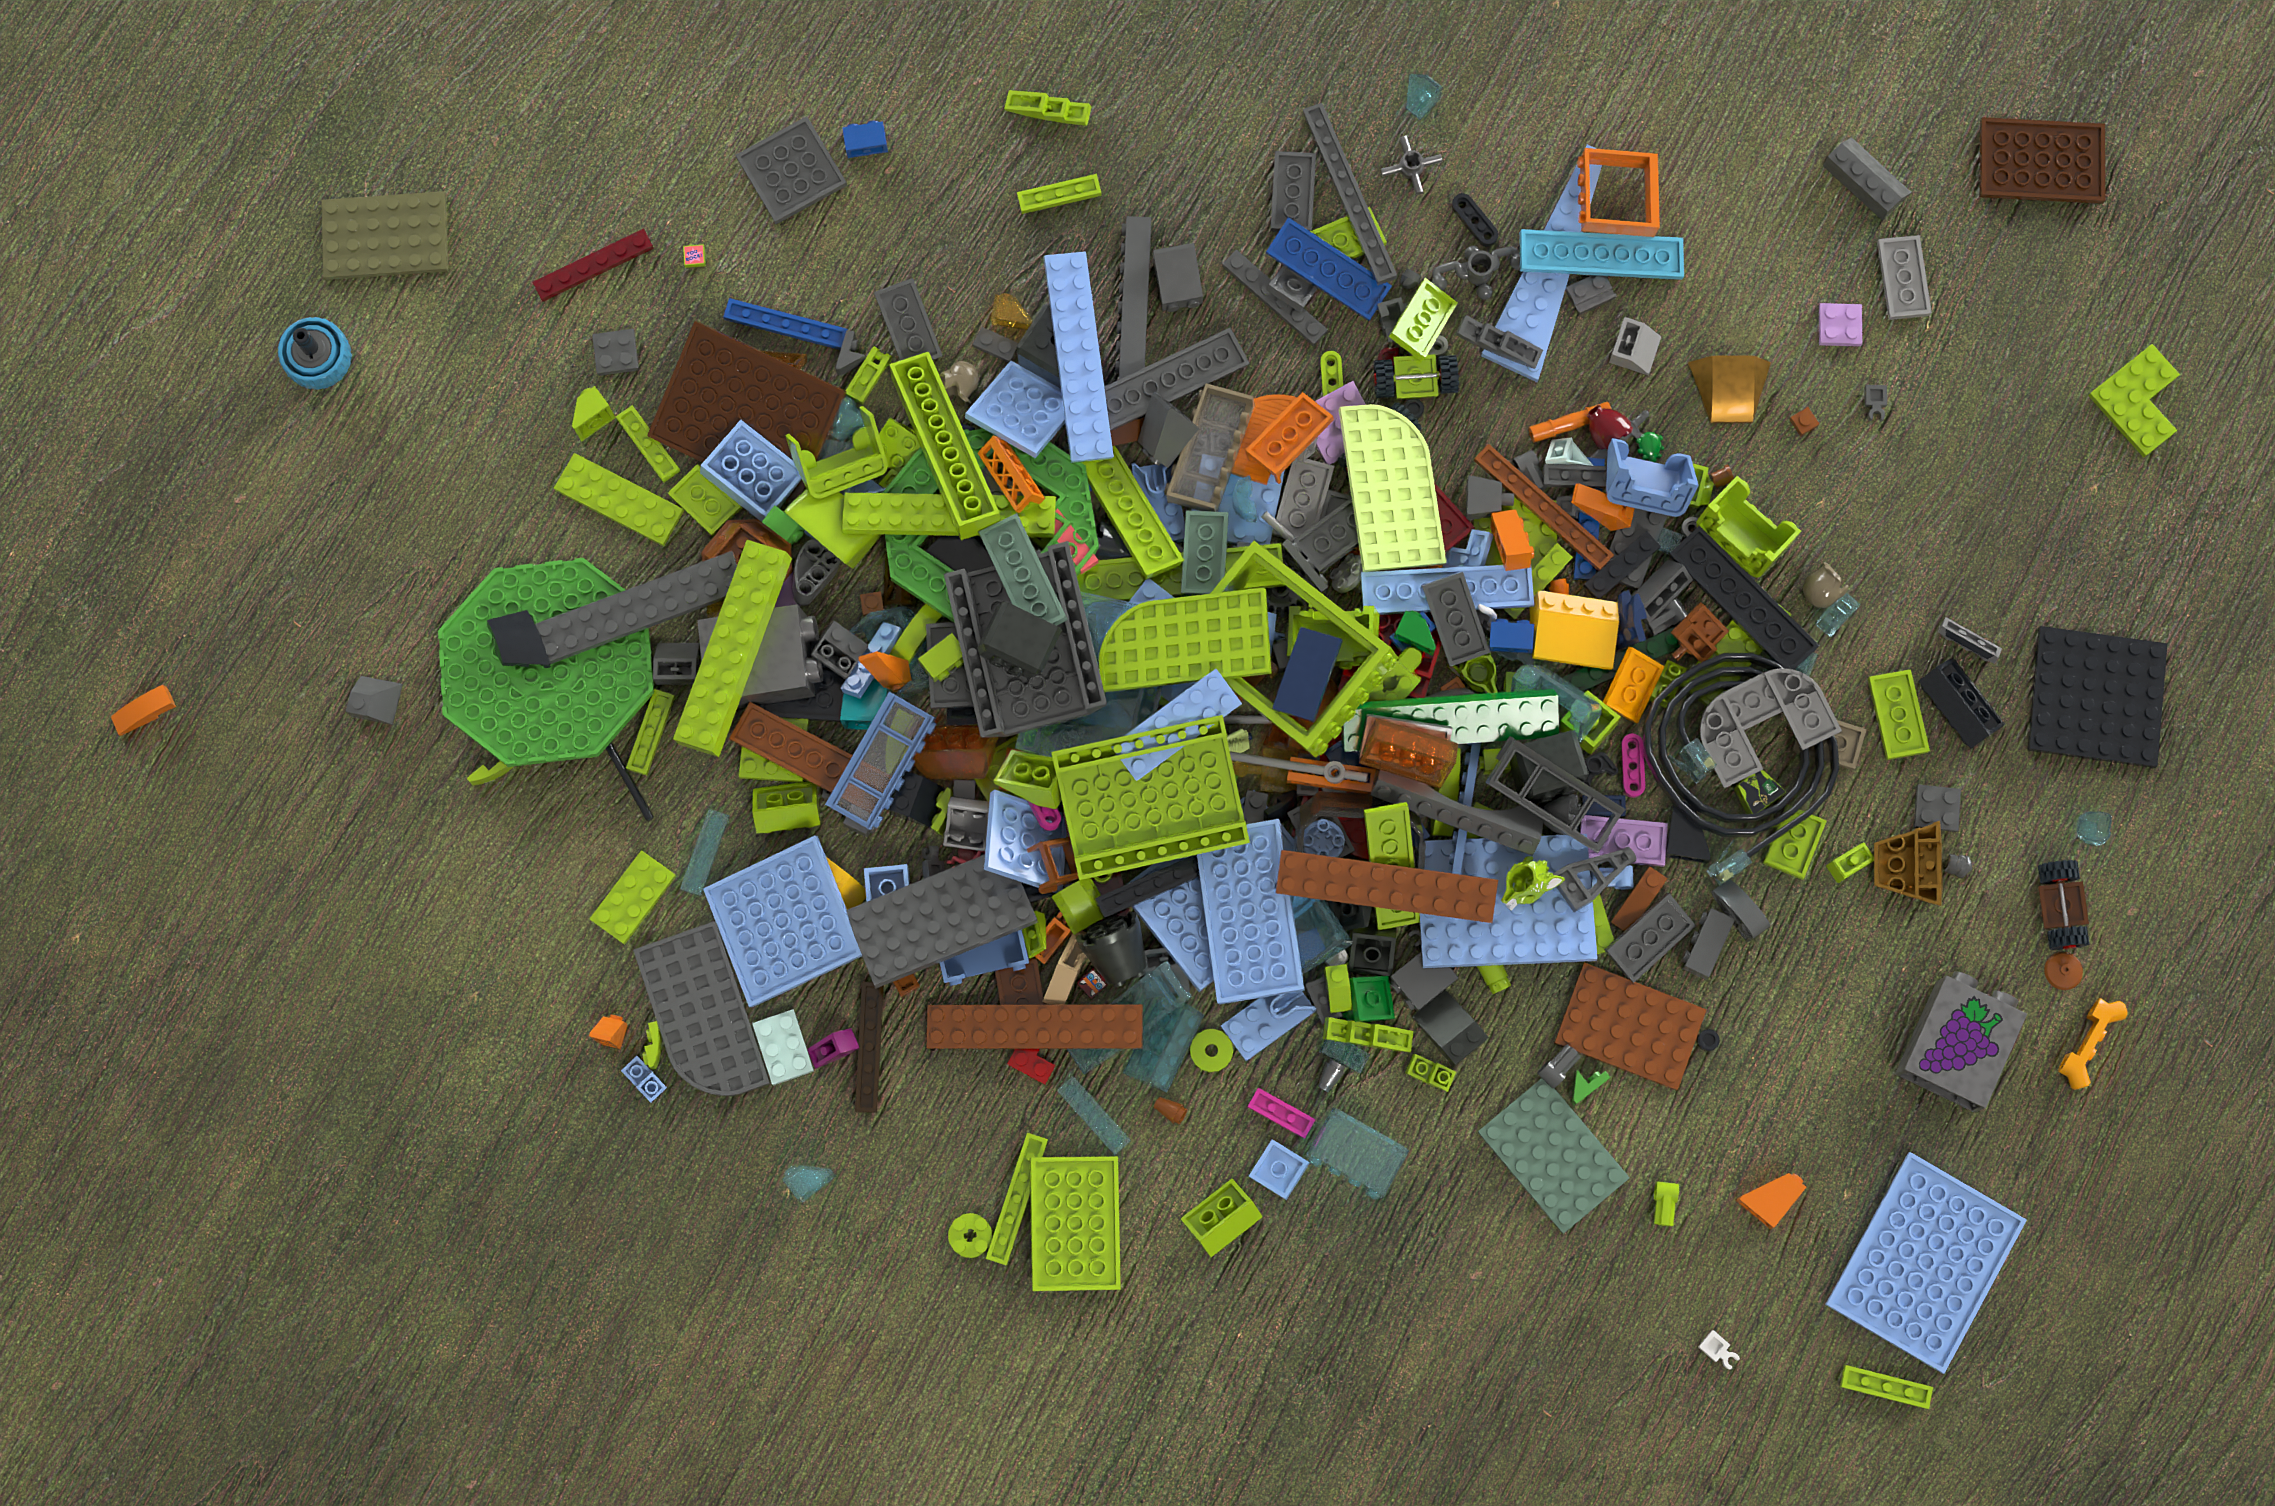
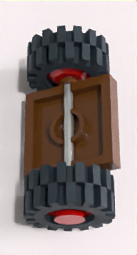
M2063 860L2038 865L2040 884H2052L2038 886L2044 930L2053 929L2047 932L2049 949L2066 950L2090 945L2087 927H2082L2083 925H2089L2083 881L2072 882L2080 879L2078 861Z

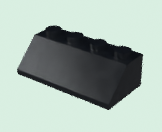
M1953 657L1934 668L1918 681L1921 684L1922 690L1932 698L1935 707L1945 715L1949 725L1956 729L1962 742L1969 746L1970 749L2006 725Z

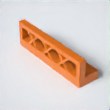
M993 435L981 448L978 455L1014 510L1020 513L1030 502L1041 504L1045 497L1009 443ZM991 448L994 450L993 459H989L986 455ZM998 463H1003L1004 465L1002 474L997 472ZM1008 477L1013 478L1012 489L1007 487ZM1022 492L1024 498L1018 504L1016 501L1017 493Z
M1296 757L1290 758V761L1326 766L1329 763ZM1342 764L1345 770L1370 773V783L1347 779L1338 784H1332L1323 776H1316L1314 773L1309 775L1308 772L1304 774L1295 773L1293 770L1288 771L1287 783L1371 795L1376 769ZM1339 770L1332 771V776L1335 777L1334 774Z

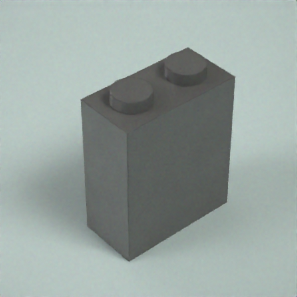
M1420 952L1395 972L1389 980L1391 981L1390 986L1395 993L1398 994L1400 992L1405 998L1403 1002L1411 1011L1414 1009L1417 1013L1456 982L1458 976L1450 967L1423 968L1422 952Z

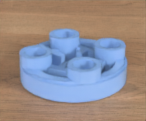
M1320 819L1309 824L1301 838V846L1304 853L1337 858L1342 853L1345 843L1343 832L1339 826L1326 819Z

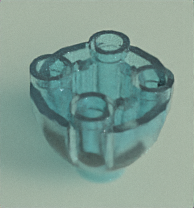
M848 396L844 398L830 432L842 442L847 438H852L856 430L865 427L860 409L855 406L857 403Z

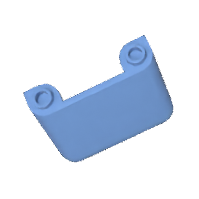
M1612 438L1607 451L1606 494L1608 500L1614 504L1677 517L1684 514L1699 486L1691 456L1678 453L1673 454L1667 459L1665 465L1628 457V444L1625 441Z
M1022 929L940 962L944 983L949 982L950 986L962 983L963 978L1013 967V971L1025 969V964H1028L1029 960Z

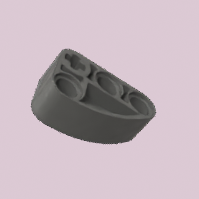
M816 539L808 540L801 548L793 571V598L797 604L802 606L810 604L835 577L840 564V559Z
M1729 879L1711 891L1713 898L1723 912L1735 919L1733 925L1745 941H1751L1770 927L1768 919L1758 906L1732 880Z

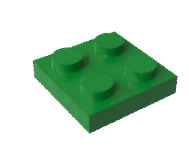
M1388 976L1349 979L1355 1022L1395 1019Z

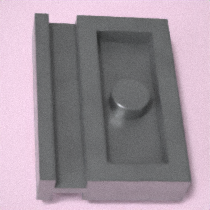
M1592 275L1565 289L1574 308L1578 311V315L1608 303L1617 297L1607 277Z

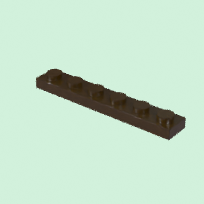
M862 982L855 1102L856 1113H878L884 985L875 989L873 982Z

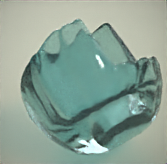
M2091 811L2079 816L2076 822V831L2080 840L2091 846H2099L2106 843L2111 836L2112 816L2107 812Z

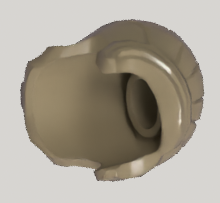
M959 361L954 363L949 370L947 369L940 373L939 376L948 396L955 395L957 403L960 406L967 407L971 404L968 398L976 390L979 383L978 372L972 364Z
M1824 562L1819 570L1810 574L1805 580L1803 594L1811 605L1818 608H1826L1843 597L1849 586L1846 585L1840 588L1841 577L1828 563Z

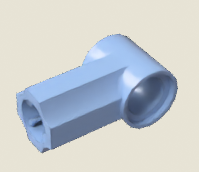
M1633 866L1625 867L1607 887L1621 890L1634 888ZM1599 868L1604 877L1614 871L1613 868ZM1590 872L1591 887H1593L1597 883V879Z

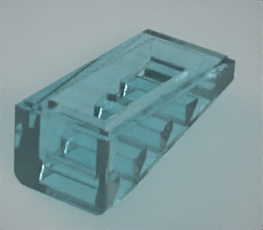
M1846 593L1832 604L1815 624L1829 637H1832L1861 604ZM1841 601L1847 604L1851 609L1849 610L1846 606H1844L1841 603ZM1830 613H1831L1833 616H1835V617L1839 620V622H1838L1834 617H1832V616L1830 615Z

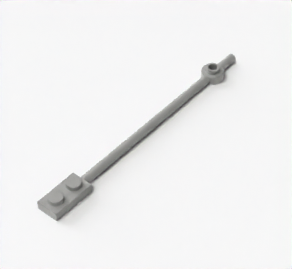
M1116 726L1114 738L1126 735L1132 728ZM1230 751L1231 760L1320 774L1324 775L1327 781L1332 784H1338L1344 779L1367 781L1368 773L1345 770V767L1337 761L1329 762L1326 766H1319ZM1333 770H1339V775L1333 777L1331 773Z

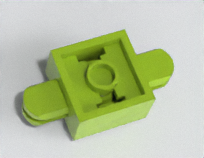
M1412 646L1407 647L1399 655L1396 666L1391 671L1385 673L1382 683L1377 688L1374 687L1369 693L1370 696L1366 702L1406 699L1421 681V677L1414 672L1422 660L1420 650Z

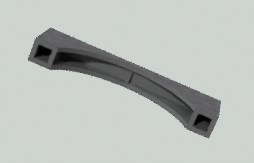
M1380 760L1377 764L1371 796L1392 804L1407 802L1411 811L1533 856L1541 840L1543 819L1522 805L1508 810L1495 811L1470 807L1453 801L1429 787L1407 764Z

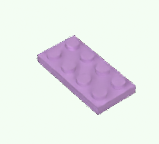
M1585 815L1580 823V834H1587V838L1594 842L1609 818ZM1618 819L1598 854L1588 848L1589 858L1630 847L1636 855V862L1632 864L1664 867L1668 823Z

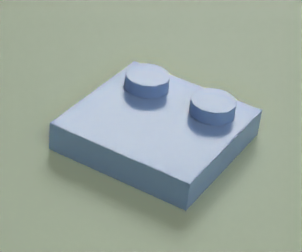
M1272 1139L1249 1177L1287 1200L1310 1163Z

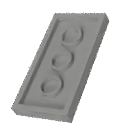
M1920 235L1878 239L1877 246L1889 320L1930 316L1932 312Z
M1296 458L1292 462L1276 520L1295 538L1320 521L1334 466L1310 459L1302 462ZM1273 529V536L1283 538L1278 532H1276Z

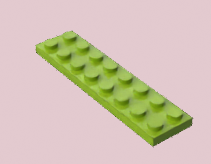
M1112 446L1114 455L1112 459L1081 462L1086 465L1090 487L1145 579L1147 580L1183 565L1184 559L1116 446Z

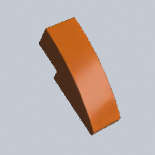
M161 685L125 705L113 714L111 719L118 735L121 736L158 719V715L175 708L176 705L168 688Z
M1061 911L1046 927V949L1035 955L1043 964L1048 962L1072 934Z

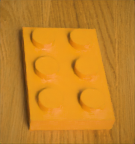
M1628 647L1603 703L1631 722L1638 723L1665 666L1635 648Z

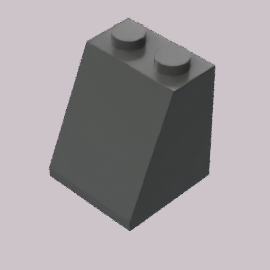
M1194 243L1153 250V267L1162 311L1173 312L1181 307L1195 308L1203 304V293Z
M1154 391L1148 405L1138 442L1143 447L1141 451L1149 456L1151 461L1158 466L1163 464L1168 468L1199 428L1182 411Z

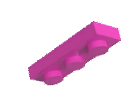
M1260 1088L1257 1089L1247 1107L1303 1139L1306 1138L1316 1120Z

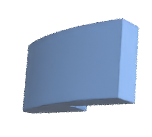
M635 1056L621 1070L650 1102L667 1088L638 1056Z

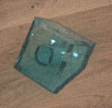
M794 1165L784 1173L785 1177L782 1180L794 1196L803 1203L837 1177L834 1171L827 1168L802 1165L795 1167Z

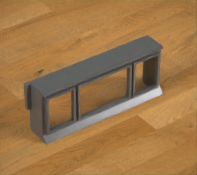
M1510 736L1496 756V759L1499 761L1485 782L1597 854L1609 837L1616 822L1626 810ZM1515 752L1537 764L1519 794L1497 781ZM1543 769L1588 797L1570 826L1525 799V796ZM1595 801L1611 811L1612 814L1593 842L1577 832L1576 828Z

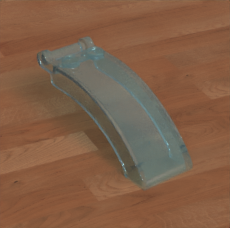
M1168 961L1145 975L1126 992L1108 1004H1142L1143 1035L1192 998L1171 971V965ZM1162 973L1179 996L1178 999L1175 998L1160 976ZM1067 1049L1084 1075L1123 1050Z

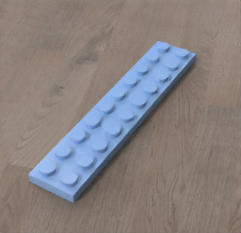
M1086 252L1044 255L1071 463L1112 459L1114 455Z

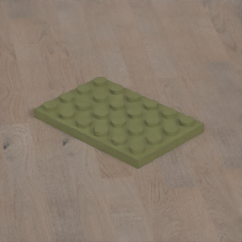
M445 191L322 200L323 278L325 280L448 272Z

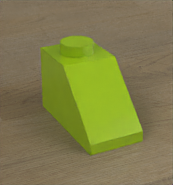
M1347 964L1325 967L1324 976L1330 1013L1351 1011V991Z

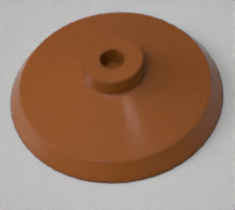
M2057 952L2047 959L2044 973L2047 981L2053 987L2060 990H2070L2081 982L2083 967L2079 959L2073 954Z

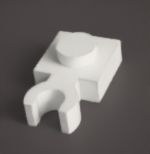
M1714 1330L1698 1346L1714 1362H1717L1719 1358L1722 1359L1723 1366L1729 1370L1732 1369V1366L1728 1364V1358L1733 1357L1736 1361L1740 1359L1736 1353L1727 1351L1730 1344Z

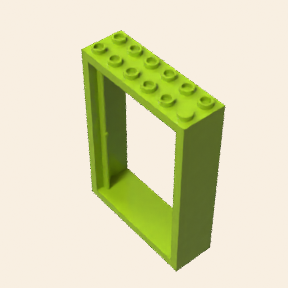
M1253 541L1210 594L1242 590L1262 566L1309 603L1308 606L1310 608L1314 607L1371 652L1309 730H1306L1288 714L1273 710L1274 703L1243 678L1224 679L1234 693L1317 758L1318 755H1322L1327 750V744L1332 738L1335 739L1341 733V727L1346 721L1349 722L1355 716V710L1360 704L1363 705L1368 700L1374 687L1377 688L1382 683L1385 673L1391 671L1396 666L1399 657L1390 646L1257 542Z

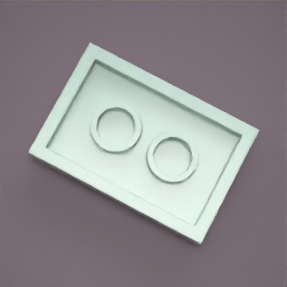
M794 1009L752 1023L772 1085L814 1072Z

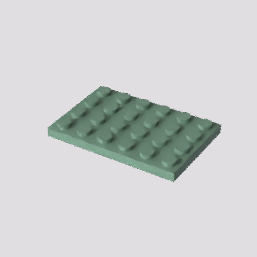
M1542 1078L1477 1132L1562 1234L1630 1178L1555 1088L1552 1089Z

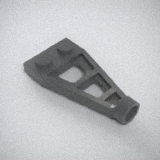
M1625 847L1619 851L1568 864L1553 873V875L1561 876L1565 879L1556 887L1572 911L1576 912L1590 904L1625 867L1636 862V855L1630 847ZM1608 861L1614 871L1604 877L1597 865ZM1591 871L1596 877L1597 883L1591 889H1586L1577 877L1579 872Z

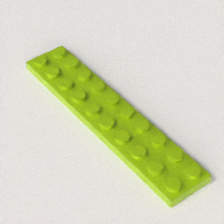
M845 492L842 523L843 534L959 536L941 494ZM992 495L1000 513V521L1017 513L1028 537L1054 538L1056 496H1044L1045 499L1041 504L1030 502L1018 513L1005 495ZM1017 496L1016 501L1018 504L1023 500L1024 496Z
M1281 543L1260 545L1283 563ZM1249 546L1227 548L1225 575ZM1133 557L1098 560V564L1083 574L1079 573L1077 576L1083 605L1097 602L1130 601L1146 580ZM1183 565L1150 578L1173 597L1185 596L1181 595ZM1261 566L1242 590L1281 587L1285 585Z

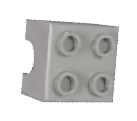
M951 797L947 809V824L943 846L985 851L989 802Z

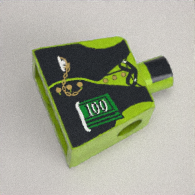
M1764 770L1742 779L1741 783L1734 788L1746 814H1755L1766 809L1786 793Z

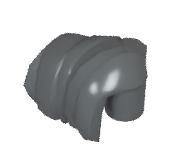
M1948 855V861L1944 869L1946 873L1963 878L1972 870L1969 856Z

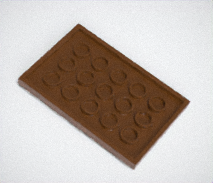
M1982 117L1980 120V197L2103 204L2105 202V124Z

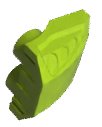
M1092 878L1079 880L1052 896L1074 935L1103 919L1095 902V898L1101 896V893Z

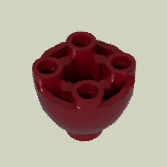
M1597 405L1587 414L1591 437L1600 450L1606 449L1608 451L1612 438L1619 440L1622 436L1629 435L1633 430L1630 426V420L1616 410L1602 408L1600 405Z

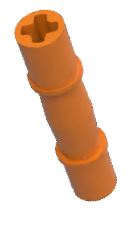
M1609 402L1598 404L1602 408L1611 409ZM1595 406L1585 407V410L1567 414L1554 420L1548 419V421L1528 427L1532 442L1535 443L1550 437H1556V434L1588 425L1589 418L1587 414Z

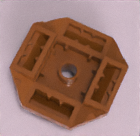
M758 519L728 520L702 550L701 556L703 562L732 551L738 565L747 540L786 551L791 558L792 545ZM793 559L791 560L784 581L793 572Z

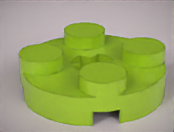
M973 1213L963 1214L956 1218L948 1232L951 1247L956 1253L965 1258H975L982 1255L989 1248L993 1237L992 1229L986 1219ZM972 1229L974 1230L973 1233L976 1232L977 1237L973 1238L972 1242H967L968 1238L965 1239L964 1234Z

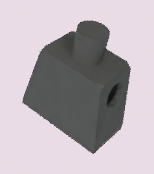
M1468 476L1466 488V518L1468 520L1489 518L1491 513L1501 512V506L1514 505V493H1502V482Z

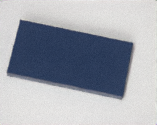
M1300 627L1272 709L1314 722L1343 640Z

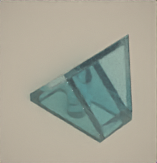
M1409 74L1407 105L1405 108L1422 120L1441 99L1443 87L1428 75Z

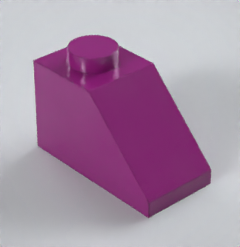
M849 1028L828 1035L807 1050L815 1069L849 1055L857 1050L859 1046L852 1029Z

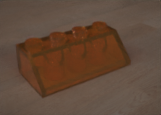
M1376 718L1368 732L1359 763L1441 789L1456 764L1458 743Z

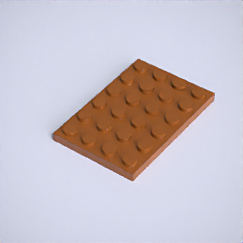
M1584 962L1554 1044L1561 1047L1568 1044L1579 1054L1677 1091L1707 1009L1637 982L1633 983L1629 979Z

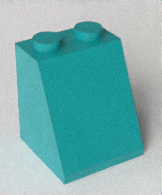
M874 678L861 699L844 693L840 717L844 729L868 730L890 689L884 688ZM888 716L883 723L885 726H887Z

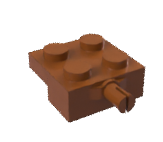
M1700 602L1670 632L1680 645L1672 656L1679 661L1687 652L1700 663L1706 661L1717 650L1715 645L1729 630Z

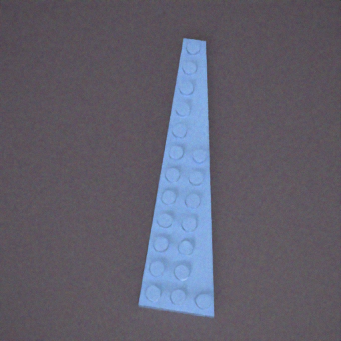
M1588 144L1586 146V148L1596 149ZM1589 164L1590 204L1602 165ZM1577 165L1544 229L1545 231L1582 232L1581 223L1578 222V215L1581 211V205H1578V195L1581 192V186H1578L1580 168ZM1523 272L1496 325L1497 329L1503 332L1509 331L1543 349L1535 369L1513 362L1485 349L1481 356L1538 382L1570 274Z

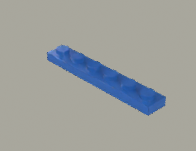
M731 298L728 300L723 316L724 320L838 350H841L846 330H848Z
M1587 457L1593 466H1604L1605 459ZM1579 512L1578 523L1598 540L1600 523L1591 516ZM1575 551L1573 580L1588 581L1596 574V569Z

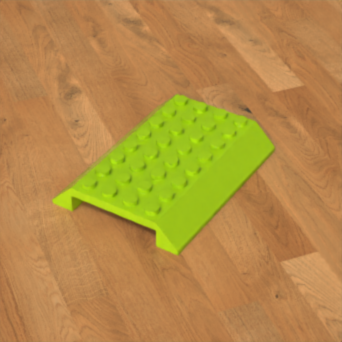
M1223 715L1051 752L1079 880L1250 843L1226 737L1227 733ZM1198 725L1199 732L1201 733L1196 738L1121 755L1116 754L1122 751L1121 744L1124 742L1130 743L1135 741L1136 748H1142L1144 743L1142 740H1138L1139 737L1150 735V738L1156 737L1157 743L1162 744L1165 742L1163 735L1178 732L1177 735L1180 739L1186 738L1185 727ZM1184 746L1138 781L1134 779L1120 760Z

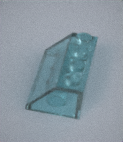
M1164 996L1159 997L1143 1030V1049H1134L1123 1073L1152 1088L1167 1093L1204 1014L1188 1004Z

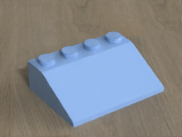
M742 420L736 424L700 467V474L761 522L774 505L780 509L802 479L793 460Z

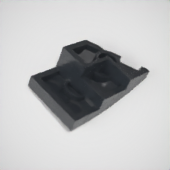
M527 610L487 620V627L495 639V653L503 666L518 665L529 667L530 664L543 665L544 668H550L546 649Z

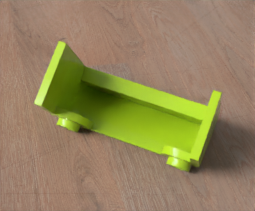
M859 407L865 427L853 433L852 443L854 448L816 462L814 455L810 451H801L799 442L790 434L785 435L794 465L808 492L814 498L819 499L881 476L887 471L888 463L874 416L865 407Z

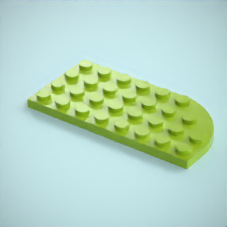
M1256 588L1153 600L1140 603L1127 610L1110 627L1101 645L1099 672L1104 692L1198 682L1215 668L1224 679L1272 674L1266 589Z

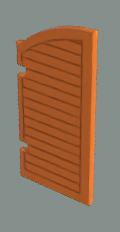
M1275 394L1254 399L1255 407L1231 474L1267 485L1271 473L1256 461H1249L1245 450L1297 397Z

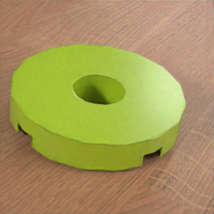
M1216 1029L1204 1030L1198 1033L1192 1040L1190 1047L1191 1059L1202 1071L1209 1073L1219 1072L1231 1062L1233 1055L1232 1042L1222 1031ZM1207 1046H1216L1218 1053L1214 1057L1208 1056L1205 1052Z

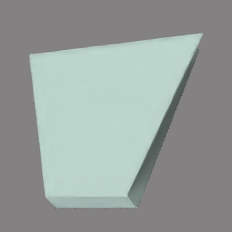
M1572 437L1551 440L1545 460L1546 464L1593 466L1573 442Z

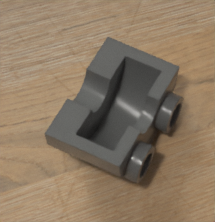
M1401 297L1377 304V310L1381 317L1379 322L1388 343L1394 342L1388 336L1407 306L1406 303L1402 302Z

